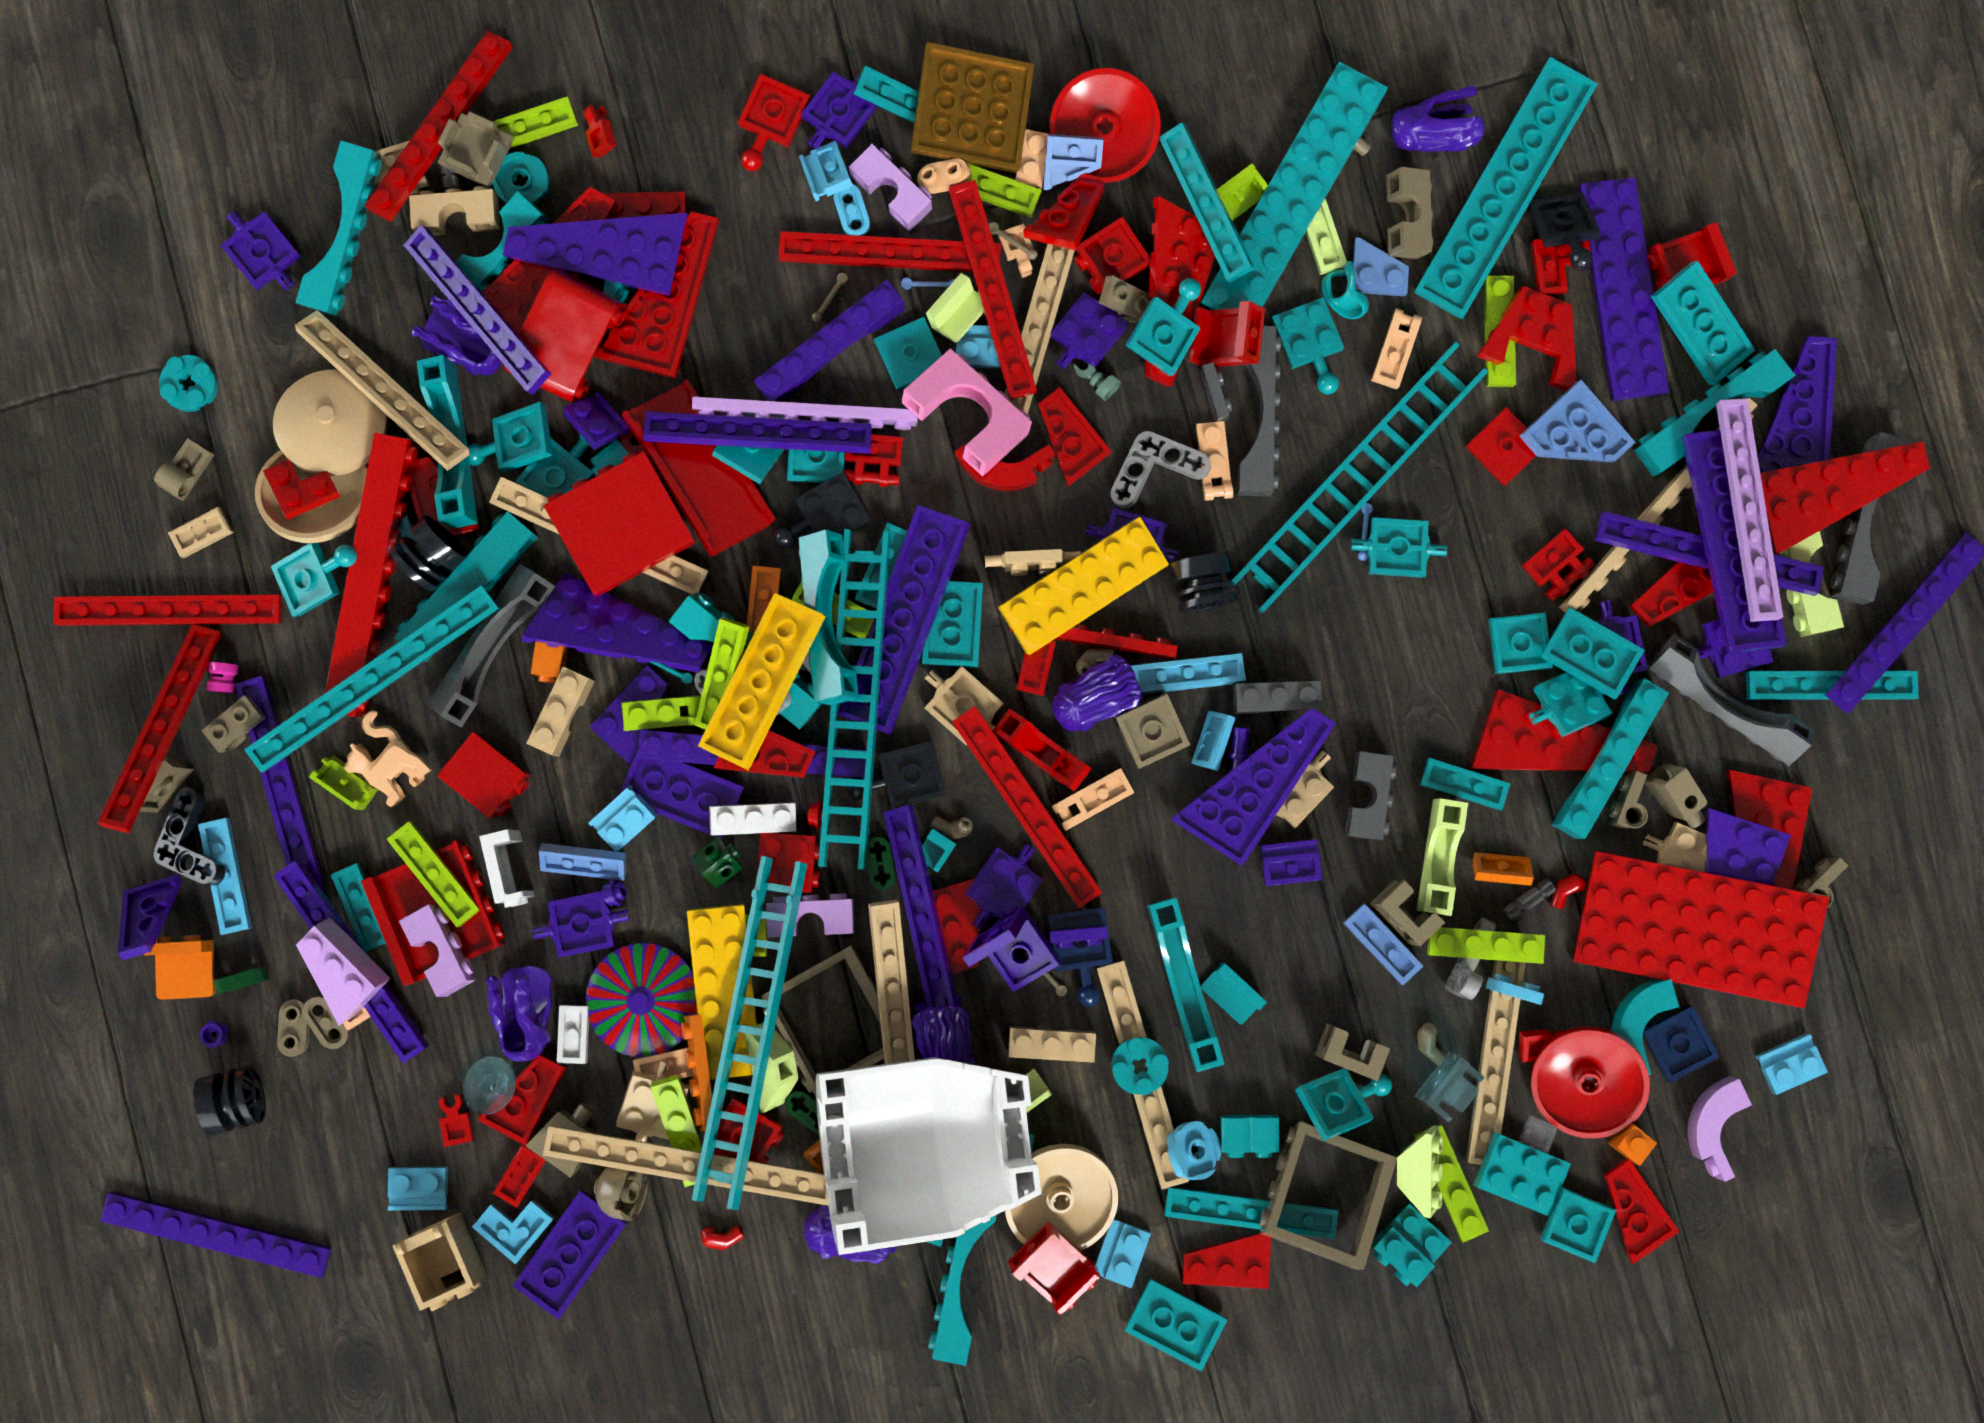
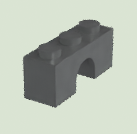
M1321 681L1242 683L1232 686L1233 714H1261L1275 711H1289L1291 713L1306 712L1310 708L1316 711L1322 709Z
M1361 751L1355 753L1352 781L1367 784L1372 792V800L1364 809L1348 808L1345 836L1380 841L1383 840L1384 835H1388L1390 820L1386 819L1387 807L1391 808L1393 802V791H1389L1390 781L1395 779L1397 764L1393 763L1394 756Z

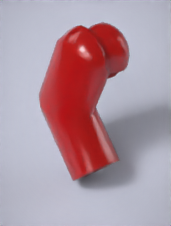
M1571 874L1558 880L1555 884L1556 890L1552 894L1549 906L1563 910L1567 895L1577 891H1584L1587 884L1586 880L1578 874Z
M739 1225L724 1234L717 1233L713 1227L708 1226L700 1234L702 1243L707 1248L725 1250L745 1237Z

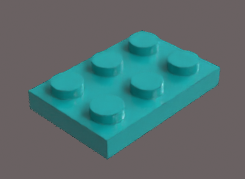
M949 581L923 649V665L978 668L983 583Z
M1569 607L1540 657L1615 700L1618 698L1645 650Z
M1494 1132L1473 1185L1550 1217L1571 1163Z
M1149 1278L1124 1331L1202 1372L1228 1319L1170 1287Z

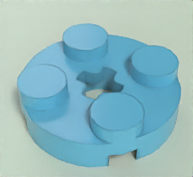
M1200 1121L1185 1122L1176 1127L1174 1132L1168 1134L1169 1160L1174 1173L1178 1177H1184L1189 1180H1202L1211 1176L1216 1170L1213 1168L1216 1161H1220L1221 1145L1215 1131L1203 1125L1205 1123ZM1192 1145L1198 1148L1195 1158L1191 1153Z

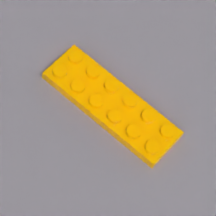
M1137 517L998 606L1026 654L1030 655L1169 564L1141 517Z
M774 593L698 744L699 747L749 771L826 616Z
M745 904L687 910L697 1013L702 1015L710 1080L717 1077L747 929ZM749 975L745 997L754 998L752 975ZM743 1005L740 1025L750 1027L757 1025L755 1006ZM738 1032L734 1053L749 1056L745 1033ZM732 1060L729 1077L752 1075L751 1064Z

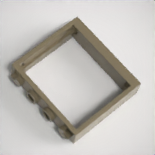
M853 945L788 980L783 985L782 994L845 959L880 1022L877 988ZM770 991L763 994L761 998L768 1001ZM779 1006L775 1030L794 1051L796 1067L799 1066L804 1075L801 1081L808 1092L813 1091L816 1097L817 1074ZM883 1048L846 1069L872 1066L884 1059Z
M1301 1121L1295 1123L1293 1127L1290 1126L1289 1132L1285 1136V1142L1288 1143L1285 1154L1281 1153L1277 1161L1276 1170H1279L1277 1180L1271 1182L1267 1197L1271 1199L1268 1209L1264 1208L1260 1215L1259 1225L1262 1226L1260 1233L1353 1269L1362 1270L1366 1265L1397 1157L1338 1135L1323 1141L1377 1162L1351 1252L1347 1254L1276 1227L1305 1135L1323 1141L1314 1126Z

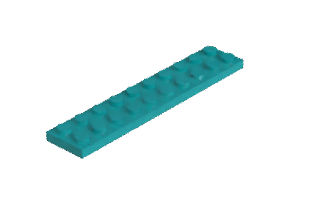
M1552 57L1548 59L1416 287L1415 294L1461 320L1464 318L1598 83Z
M1341 62L1338 63L1239 235L1255 268L1231 283L1226 280L1220 268L1201 302L1202 306L1211 311L1239 308L1242 301H1251L1261 307L1264 306L1388 90L1387 86Z

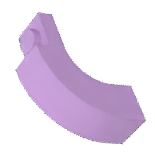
M1731 1076L1712 1084L1699 1096L1690 1112L1687 1126V1137L1692 1156L1701 1160L1707 1159L1704 1161L1708 1173L1712 1177L1724 1182L1734 1178L1735 1175L1721 1147V1129L1725 1121L1732 1114L1752 1105L1740 1079Z

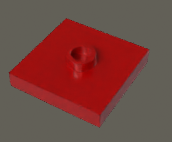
M1507 407L1465 446L1503 486L1511 481L1536 456L1519 437L1527 427Z

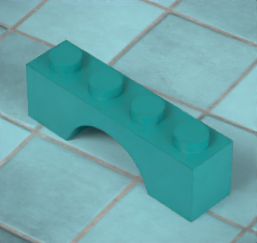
M518 191L499 211L503 220L504 232L498 247L490 254L482 257H471L462 254L456 260L481 291L496 280L515 260L503 257L502 255L508 227L546 224L550 220L527 196Z

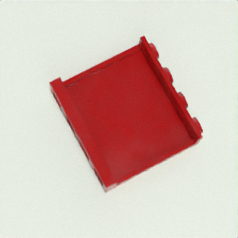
M637 451L629 453L622 458L623 463L615 467L612 464L605 466L597 472L599 476L591 480L587 478L579 480L572 485L573 490L565 494L562 491L555 493L547 499L549 503L543 505L596 598L695 544L692 535L644 451L641 453Z
M455 840L451 845L437 850L438 855L473 897L480 910L461 927H456L451 920L448 922L452 933L455 932L462 943L460 949L464 957L470 960L505 945L503 940L506 937L505 931L500 922L496 923L492 914L495 911L494 904L491 898L485 896L481 886L484 885V880L479 870H474L471 862L473 853L467 843L464 844L463 841ZM407 864L378 876H371L361 880L403 986L411 985L427 978L424 971L433 967L438 961V948L433 942H429L422 947L411 946L399 921L428 904L438 905V903Z

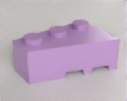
M331 918L313 926L296 945L339 1026L354 1017L390 979Z

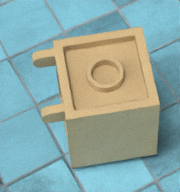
M461 1212L415 1232L393 1245V1249L420 1311L427 1307L434 1311L455 1298L454 1295L458 1299L474 1292V1289L481 1286L480 1281L487 1276ZM460 1269L464 1280L446 1288L442 1277Z

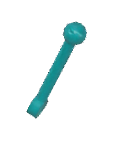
M648 661L678 676L685 684H690L693 681V676L690 673H682L674 668L666 667L663 663Z

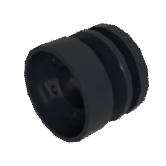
M424 515L410 529L415 540L403 536L399 539L401 545L395 544L389 551L394 561L408 577L425 589L434 591L439 586L438 580L443 582L447 578V574L441 565L454 571L468 557V554L459 541L446 528L433 518Z
M1217 552L1198 555L1176 561L1170 565L1173 582L1176 584H1187L1188 587L1176 593V597L1179 599L1190 598V600L1178 604L1179 612H1208L1223 608V606L1237 601L1236 593H1223V591L1233 588L1235 586L1234 582L1220 580V577L1232 571L1228 553Z
M246 1065L238 1069L227 1070L225 1075L216 1073L197 1078L194 1084L193 1098L196 1115L202 1129L209 1136L232 1131L235 1126L241 1129L249 1126V1124L252 1126L263 1122L266 1114L265 1094L259 1075L252 1066Z

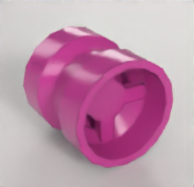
M209 662L208 671L211 673L210 680L207 681L206 690L235 693L234 676L238 674L239 666L228 663Z

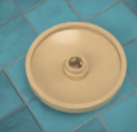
M339 370L314 372L293 383L280 398L273 417V433L282 453L294 466L313 475L322 471H328L330 476H339L363 467L369 462L374 433L387 435L389 427V417Z
M279 450L261 469L255 485L256 505L266 524L280 536L295 542L318 543L339 537L357 524L367 474L365 465L348 474L330 476L340 497L289 520L286 519L263 470L288 459ZM293 465L300 481L313 476V474L307 473Z
M1072 1144L1050 1145L1031 1153V1158L1038 1164L1041 1194L1011 1210L1006 1209L1004 1211L1010 1229L1016 1238L1025 1244L1049 1221L1080 1250L1088 1248L1105 1234L1113 1222L1117 1211L1118 1190L1109 1167L1094 1152Z

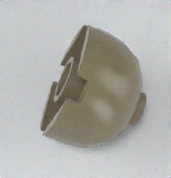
M606 1167L594 1184V1193L599 1208L609 1217L627 1221L633 1220L631 1216L640 1213L646 1199L648 1183L644 1182L642 1184V1174L646 1173Z

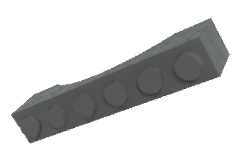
M1263 326L1259 364L1244 365L1256 387L1259 398L1260 420L1254 444L1237 468V496H1271L1274 489L1278 488L1279 475L1278 472H1274V461H1278L1279 445L1274 444V434L1279 433L1280 422L1279 417H1275V406H1279L1280 390H1275V379L1280 378V362H1276V352H1280L1281 336L1276 335V326Z
M1880 432L1866 441L1863 453L1912 444L1914 441ZM1879 498L1852 512L1850 518L1844 524L1843 534H1845V538L1836 556L1837 561H1839L1837 571L1833 573L1830 580V587L1832 588L1830 596L1861 605L1874 602L1881 574L1874 561L1871 549L1870 527L1872 514Z
M519 564L495 600L500 609L481 621L426 705L443 718L462 728L478 703L484 677L497 652L521 623L540 610L555 586L522 564Z
M1675 633L1654 654L1649 670L1657 678L1673 685L1679 693L1699 703L1702 709L1722 719L1728 727L1735 728L1745 735L1751 743L1759 745L1768 751L1774 759L1790 766L1812 746L1814 729L1792 714L1762 711L1745 705L1728 695L1707 673L1698 649Z

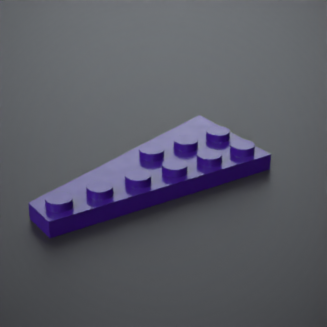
M677 213L508 227L502 255L506 258L670 296L688 214Z
M1815 336L1805 338L1792 369L1796 376L1787 381L1757 454L1760 473L1830 460L1837 338Z
M567 573L562 576L521 636L522 642L547 643V646L558 648V646L576 648L578 652L619 659L621 657L634 658L636 662L647 663V661L663 663L666 667L699 673L710 657L713 645L703 640L689 639L675 626L608 593H604L596 598L586 582Z
M1310 708L1173 816L1171 820L1243 866L1336 723L1315 709Z
M1706 807L1707 832L1705 834V843H1707V861H1705V872L1773 885L1791 835Z

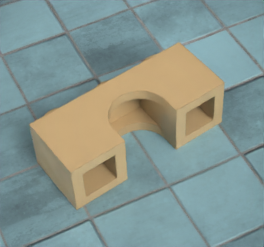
M475 187L473 191L447 189L445 193L420 191L418 195L409 196L411 229L414 232L420 225H423L433 235L446 234V220L455 212L466 213L467 225L473 232L501 230L499 198L493 189L488 187Z
M562 667L526 744L559 757L571 733L569 731L570 722L576 710L584 705L595 681Z
M1010 1026L1008 1057L1094 1063L1096 1033L1095 1031L1045 1030L1037 1027Z

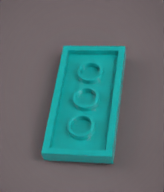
M1698 261L1690 262L1651 296L1708 385L1718 383L1755 351L1753 345Z

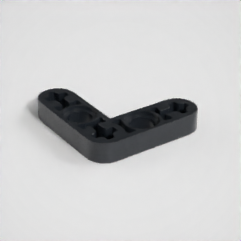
M185 787L176 795L155 846L154 859L159 865L198 883L216 886L225 877L226 872L223 863L188 847L205 806V795L201 790ZM182 820L184 824L183 830L177 834L176 825ZM167 851L173 854H177V856L175 858H170V856L167 855ZM189 856H192L193 865L187 870L185 866L186 860ZM203 868H210L212 875L203 872Z

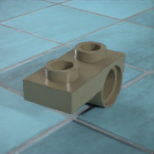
M1106 276L1099 303L1118 312L1117 315L1126 321L1138 323L1152 298L1149 297V293L1115 276Z
M187 438L172 462H166L158 469L154 481L157 483L156 485L184 501L214 457V454Z
M244 695L201 731L218 753H224L240 745L246 739L245 734L264 720L266 716L249 695Z
M1632 771L1622 777L1618 790L1621 791L1619 798L1613 802L1609 810V817H1611L1610 825L1617 828L1632 829L1640 828L1647 822L1648 813L1646 808L1637 803L1647 777L1646 774ZM1629 808L1634 810L1636 814V819L1632 824L1626 819V812Z
M1826 857L1814 867L1816 871L1809 878H1803L1794 888L1807 892L1816 890L1818 894L1827 895L1830 897L1827 907L1829 908L1833 902V893L1828 885L1848 865L1841 858Z

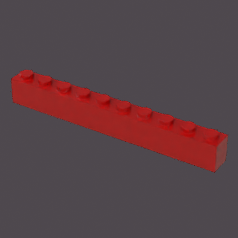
M374 433L353 547L357 552V560L348 569L325 693L373 661L380 653L381 642L378 641L380 630L384 628L386 622V614L383 613L384 606L391 596L390 575L394 574L396 569V562L391 556L389 549L395 544L400 545L399 539L402 537V532L399 530L401 519L405 518L407 504L404 501L406 491L408 492L412 485V476L410 475L411 464H414L417 458L416 442L409 439ZM370 699L346 716L363 717L364 712L366 713L369 709Z

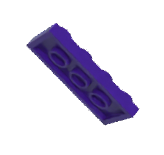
M638 747L620 791L621 794L631 785L633 787L632 790L637 795L639 794L657 814L710 834L709 806L738 805L745 787L682 762L639 759ZM712 835L723 840L725 838V835Z
M583 1189L580 1190L512 1286L559 1320L628 1222L607 1216L599 1208L594 1197Z

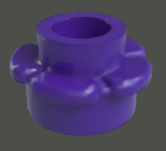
M611 879L608 884L603 885L602 892L606 903L609 906H621L624 899L627 898L624 884Z
M210 1020L201 1029L200 1039L209 1048L223 1046L228 1040V1028L223 1022L218 1023L217 1020ZM214 1031L217 1032L216 1037L212 1035Z

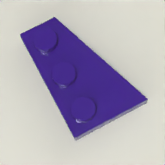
M647 665L592 723L590 728L631 765L639 747L641 730H623L621 702L664 698L669 685Z
M178 874L123 891L117 952L122 960L152 951L183 881Z

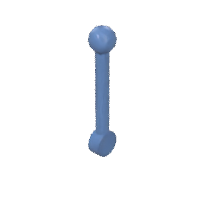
M904 278L901 281V285L905 290H909L911 287H949L955 279L949 282L911 281L910 278Z
M1365 503L1361 507V512L1364 514L1362 540H1367L1369 514L1373 510L1372 505L1369 503ZM1367 551L1358 552L1359 560L1365 561L1368 559Z

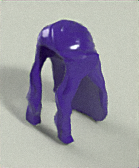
M1471 85L1458 91L1449 90L1433 95L1418 105L1395 111L1392 116L1390 129L1396 146L1408 151L1455 152L1465 151L1468 147L1478 144L1481 141V137L1484 136L1485 129L1481 117L1441 119L1448 116L1470 114L1473 110L1471 105L1449 104L1441 108L1431 109L1433 105L1472 97L1477 93V89Z
M437 295L431 298L430 305L434 309L429 316L425 329L421 326L413 327L412 336H419L421 338V343L426 351L436 353L439 356L444 355L451 362L462 365L467 372L474 376L478 374L486 376L495 373L503 363L452 302L448 299L443 300Z
M1111 654L1106 661L1088 669L1077 681L1059 686V693L1053 698L1052 710L1057 721L1064 729L1072 732L1078 730L1086 731L1092 728L1096 722L1116 717L1125 710L1136 708L1139 702L1143 700L1142 688L1139 686L1131 665L1120 655Z
M538 966L511 968L503 974V977L500 979L503 1000L498 990L497 977L491 975L485 979L487 983L489 1013L492 1017L493 1026L499 1035L500 1049L512 1061H529L536 1058L544 1051L546 1043L551 1040L547 1032V1026L552 1007L551 982L553 977L545 969H541Z
M957 996L959 1006L952 1004L950 1006L927 1008L925 1003L916 1004V1014L912 1017L911 1025L916 1031V1045L923 1059L937 1057L976 1065L971 1055L970 1015L968 1011L960 1006L962 1001L960 996Z
M820 1205L819 1209L811 1211L804 1222V1237L810 1250L819 1253L820 1257L824 1259L839 1256L854 1262L867 1261L879 1264L886 1259L889 1252L894 1253L897 1249V1246L839 1255L828 1205Z

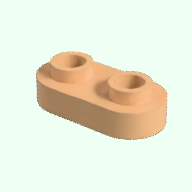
M950 159L925 165L918 173L917 182L919 186H923L930 194L949 191V187L969 182L972 171L964 160Z

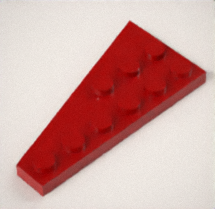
M589 187L554 223L607 219L616 201ZM514 260L482 292L513 329L516 330L524 324L548 274L557 269Z
M1160 196L1154 197L1153 208H1156L1155 223H1152V234L1155 237L1154 251L1150 256L1149 297H1158L1173 308L1180 296V283L1187 278L1197 280L1201 286V293L1197 299L1189 301L1182 314L1192 321L1194 309L1199 307L1215 254L1196 216ZM1145 360L1146 377L1166 387L1173 386L1177 371L1174 375L1169 376Z
M690 212L686 220L670 296L639 289L624 310L626 312L624 320L618 327L612 328L608 334V339L594 355L595 358L677 378L719 225L718 218Z
M1924 441L1760 473L1773 554H1780L1930 469Z
M1496 690L1470 769L1588 771L1611 729L1594 723L1561 737L1555 725L1548 719L1537 724H1533L1532 720H1530L1529 714L1542 709L1541 704ZM1642 740L1624 772H1650L1658 745Z
M1726 770L1731 795H1729L1730 806H1733L1734 816L1791 835L1773 885L1793 889L1812 788Z

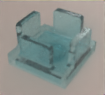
M1449 1052L1443 1063L1434 1070L1414 1097L1450 1123L1453 1118L1438 1106L1441 1101L1463 1112L1479 1092L1474 1085L1463 1077L1464 1072H1467L1480 1082L1485 1077L1470 1066L1471 1064L1465 1059Z

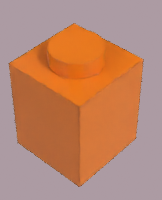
M535 642L531 674L539 676V682L555 684L562 667L566 668L569 647L558 646V648L547 646V643Z
M1631 1124L1623 1131L1614 1134L1607 1144L1623 1157L1640 1166L1657 1145V1142L1637 1126Z

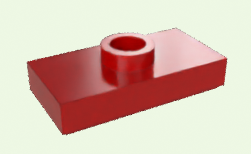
M1052 640L1030 655H1027L1026 652L1024 653L1017 691L1044 696L1056 641Z
M522 1144L493 1194L518 1208L546 1160Z

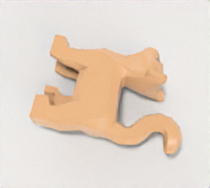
M370 710L362 718L363 730L374 738L387 737L389 744L373 760L368 750L362 744L355 745L352 743L350 745L352 750L347 755L344 768L349 773L362 774L370 785L378 788L388 796L386 804L393 807L406 797L395 779L404 772L409 776V783L416 787L425 779V775L432 768L420 755L411 751L410 747L406 745L398 732L391 726H374L373 720L378 712Z

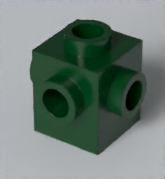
M717 837L692 856L701 874L715 889L743 869L737 859L741 855L731 842L726 844L720 837Z

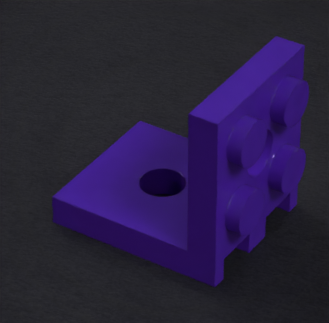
M1023 906L1018 908L1016 913L1011 916L1003 917L995 922L993 927L988 930L978 932L962 957L968 967L988 956L1013 992L1059 966L1061 962ZM1014 949H1025L1028 953V958L1024 960L1017 958L1014 954Z

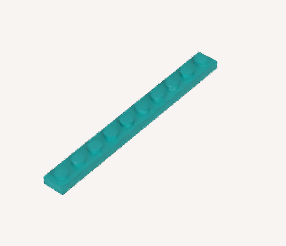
M483 585L479 586L244 749L261 773L267 771L500 608Z

